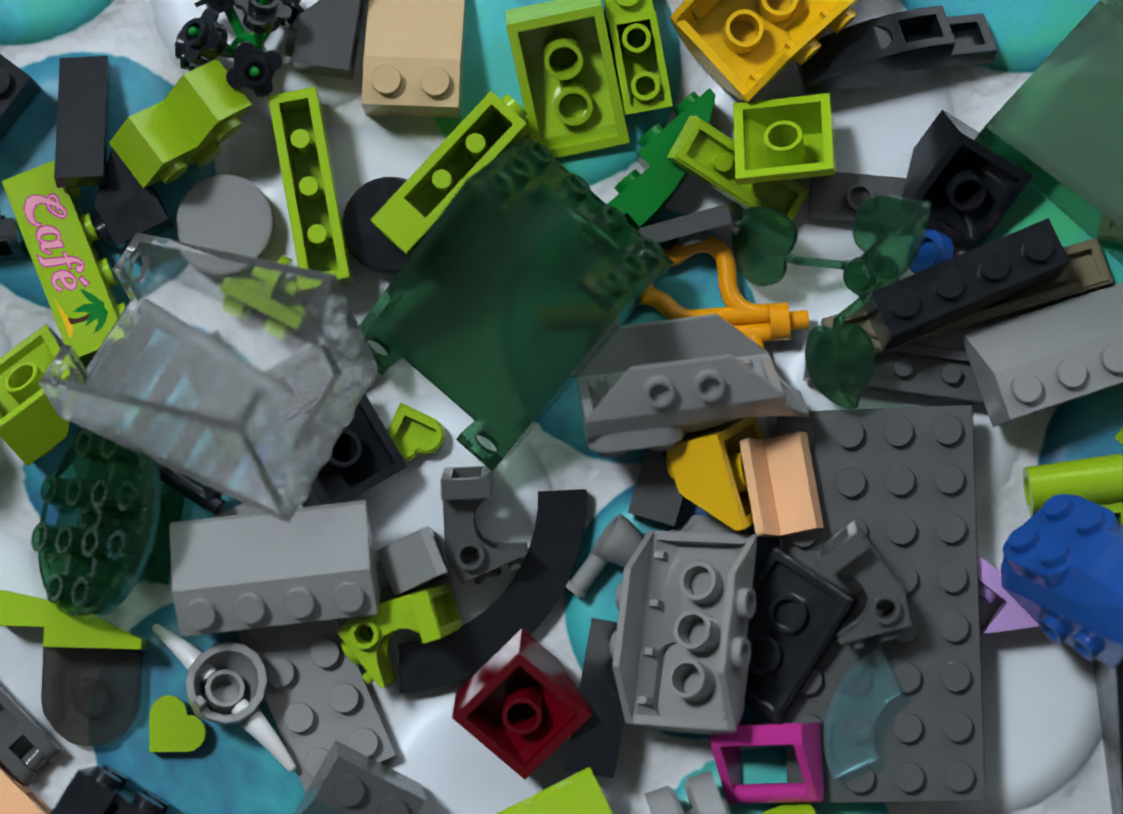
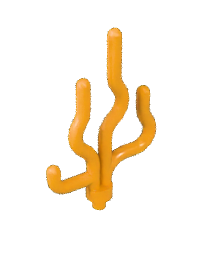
M708 235V240L682 247L680 242H677L664 250L636 252L631 255L629 263L633 269L638 271L665 269L678 266L694 254L707 253L716 262L718 287L722 301L727 307L686 309L668 294L657 288L639 286L626 289L607 302L543 307L537 313L539 323L544 326L608 321L620 318L636 306L641 305L653 307L667 320L718 314L764 349V342L791 340V330L809 329L808 310L789 311L788 302L756 304L746 300L738 288L733 252L724 241L713 235Z

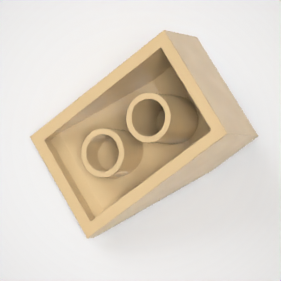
M369 0L363 56L361 100L366 115L461 118L466 0Z

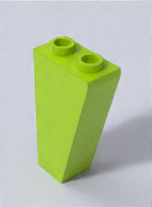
M490 91L370 219L372 224L410 259L531 139L527 125L529 120L525 117L527 112L508 94H505L500 99Z

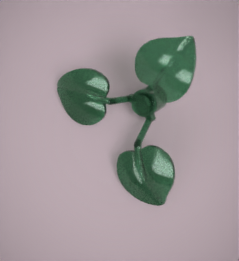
M880 195L866 200L859 207L853 223L854 241L864 253L861 257H856L852 260L841 261L804 257L790 253L797 241V228L785 213L773 207L758 206L747 208L741 211L743 220L734 222L731 235L735 262L740 273L750 283L763 287L777 284L784 278L788 262L793 265L843 270V280L846 287L854 294L859 295L856 301L834 317L833 327L827 325L814 327L808 336L805 347L806 367L813 383L825 397L843 408L857 409L860 397L870 382L875 365V349L872 339L862 327L853 323L844 324V321L866 304L871 292L899 281V277L912 265L926 232L931 205L928 201L912 200L892 195Z

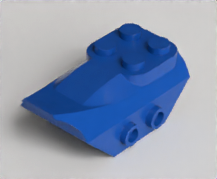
M1055 495L1049 498L1043 507L1021 527L1015 529L1004 543L1002 549L1004 557L1001 564L1002 587L1039 623L1041 630L1051 641L1058 645L1064 642L1075 648L1085 659L1092 661L1095 658L1115 668L1123 659V527L1120 526L1114 513L1105 507L1077 495Z

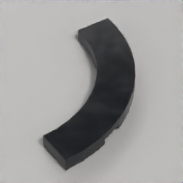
M586 489L538 491V511L535 530L527 555L512 582L485 611L470 622L462 625L459 630L441 639L424 644L422 641L398 644L400 693L428 690L452 684L475 675L521 628L529 635L538 628L553 609L565 589L575 566L584 532Z

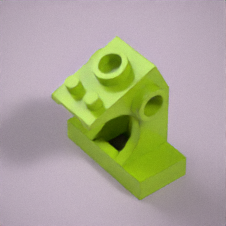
M447 581L379 602L378 614L351 617L337 633L343 640L341 648L345 655L355 665L360 666L362 664L367 671L362 675L363 680L368 685L375 681L379 688H384L397 681L390 659L389 646L393 635L398 629L408 628L418 632L424 644L441 639L459 630L463 622L451 582Z

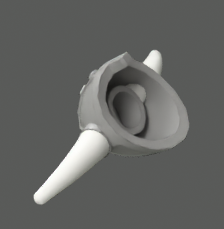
M154 624L152 632L172 651L188 671L185 688L187 700L192 706L194 714L200 719L203 718L217 724L237 723L264 746L288 772H293L296 769L293 759L259 709L263 700L267 679L265 665L258 654L244 644L232 642L214 645L202 652L175 632L160 624Z

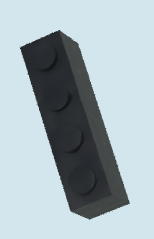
M1049 218L875 290L870 293L863 309L885 352L1060 277L1070 260Z

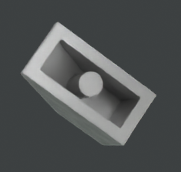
M429 526L377 550L380 562H377L380 585L383 591L392 588L396 597L452 575L436 535Z

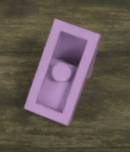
M979 556L978 579L980 598L989 604L995 598L1002 603L982 628L981 634L1039 627V623L1002 587L1001 572Z

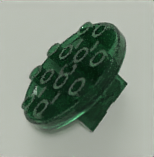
M113 422L98 424L90 429H83L61 459L54 475L47 476L42 484L41 500L43 507L40 523L36 525L32 533L31 546L34 551L38 552L40 575L48 601L54 603L56 608L66 615L84 619L99 618L119 606L132 591L138 580L165 585L169 583L171 572L169 526L171 522H180L185 496L170 486L161 484L159 467L152 446L137 429ZM49 504L60 507L55 525L46 524V513Z

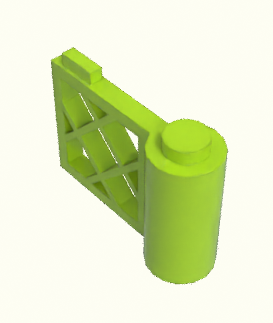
M1121 453L1023 468V488L1030 518L1043 507L1049 498L1058 494H1071L1105 507L1113 513H1118L1119 524L1123 527V455Z

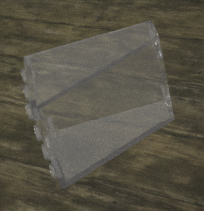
M137 232L113 268L130 301L86 369L73 347L64 344L39 381V384L60 417L276 519L289 523L299 505L306 500L310 486L319 470L330 459L333 446L344 427L351 423L358 403L367 388L373 385L379 369L336 275ZM141 255L142 269L139 276L134 279L133 265L136 258ZM67 367L70 371L69 381L60 379Z

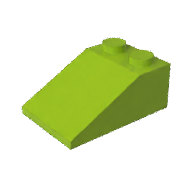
M552 0L505 10L506 27L523 105L527 112L526 118L529 120L527 123L536 162L630 143L601 0Z

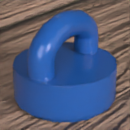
M933 229L920 231L911 240L907 249L906 261L908 268L916 274L954 258L953 242L947 235Z

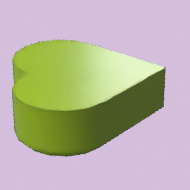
M400 403L387 429L406 463L415 459L419 453L424 455L434 454L441 449L445 441V431L440 422L403 403Z
M167 695L160 697L153 703L149 714V752H189L203 746L208 734L207 725L203 719L189 714L188 706L183 699L178 696Z

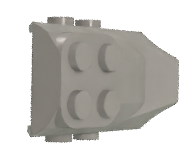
M718 314L619 326L577 376L587 446L597 451L603 457H617L625 454L627 450L648 448L653 451L669 450L674 448L677 442L685 437L686 432L708 429L743 417L809 416L801 392L788 385L777 375L770 353Z
M690 515L682 524L672 530H648L624 567L623 581L619 583L616 590V606L619 610L617 630L613 632L610 640V654L613 659L612 667L626 724L681 733L724 735L736 732L737 725L741 722L744 711L748 666L751 654L750 642L747 638L748 620L753 617L756 608V595L752 589L758 536L750 534L747 528L735 531L714 516Z

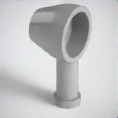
M622 514L616 515L596 540L592 553L573 578L568 579L565 587L579 598L584 599L588 594L587 590L608 563L625 567L643 539L635 526Z

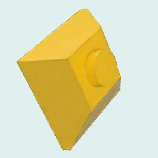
M743 417L719 426L686 434L683 439L677 442L674 448L666 450L667 470L670 477L675 480L678 493L735 531L746 529L754 523L740 440L747 438L763 440L757 417Z

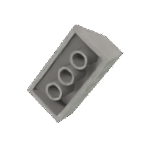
M1123 282L961 335L993 427L1123 384Z
M366 500L170 523L172 595L180 637L378 614L381 588Z

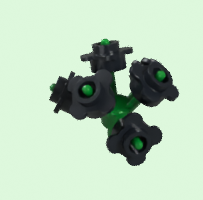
M200 0L194 3L196 8L205 4L207 9L203 11L201 17L188 21L177 35L175 56L176 59H180L181 69L192 71L196 67L209 63L210 60L218 56L233 58L234 66L226 73L228 84L233 88L241 86L249 88L259 97L269 95L273 90L271 81L274 72L282 66V59L275 50L267 52L264 44L271 32L278 29L280 25L285 28H291L295 20H299V15L305 11L299 5L301 0ZM234 6L237 9L243 10L242 22L249 30L253 31L254 33L245 32L238 18V15L234 9ZM221 12H225L236 35V38L230 45L227 44L228 33L226 28L217 22Z

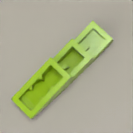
M0 590V626L44 627L43 647L148 650V639L104 617L58 601Z

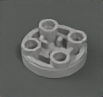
M234 175L208 177L194 185L180 203L176 219L179 240L193 260L213 272H234L251 266L263 256L274 240V215L269 201L256 185L242 177Z

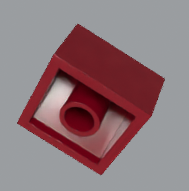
M521 628L456 692L452 719L525 780L592 716V710L560 661Z

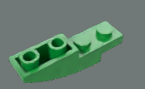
M710 88L700 97L694 91L682 100L673 110L677 117L665 128L658 123L648 130L637 142L642 148L637 152L636 160L645 171L642 174L636 169L630 172L614 188L619 193L606 206L598 201L579 218L578 221L583 226L578 230V238L590 252L626 220L636 231H639L641 227L648 226L676 194L689 172L667 159V156L689 116H697L708 124L710 123L716 97Z

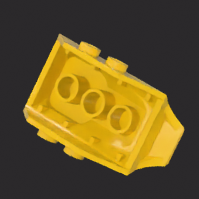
M684 0L670 16V19L688 51L728 92L740 100L749 102L795 60L802 66L822 47L818 40L830 29L835 34H838L858 15L854 8L863 0Z

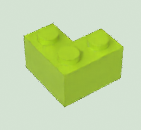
M218 58L183 74L163 101L129 116L110 140L109 144L143 189L160 180L165 185L175 181L187 171L188 166L194 163L198 167L207 165L222 152V149L219 147L221 142L229 139L242 128L243 124L240 122V119L252 106V103L240 87L233 88L228 84L226 79L227 70Z

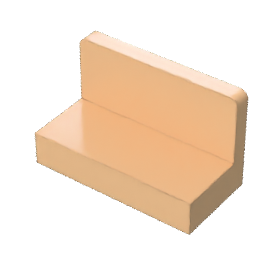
M799 431L765 440L755 438L740 440L756 535L758 537L782 538L824 529L807 433Z

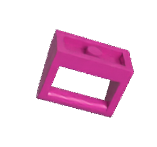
M820 722L737 725L734 734L710 735L711 749L724 794L729 804L821 802L823 800L824 785ZM794 745L803 783L742 784L740 746Z

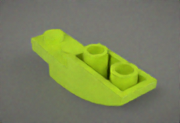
M602 0L625 115L673 107L653 0Z

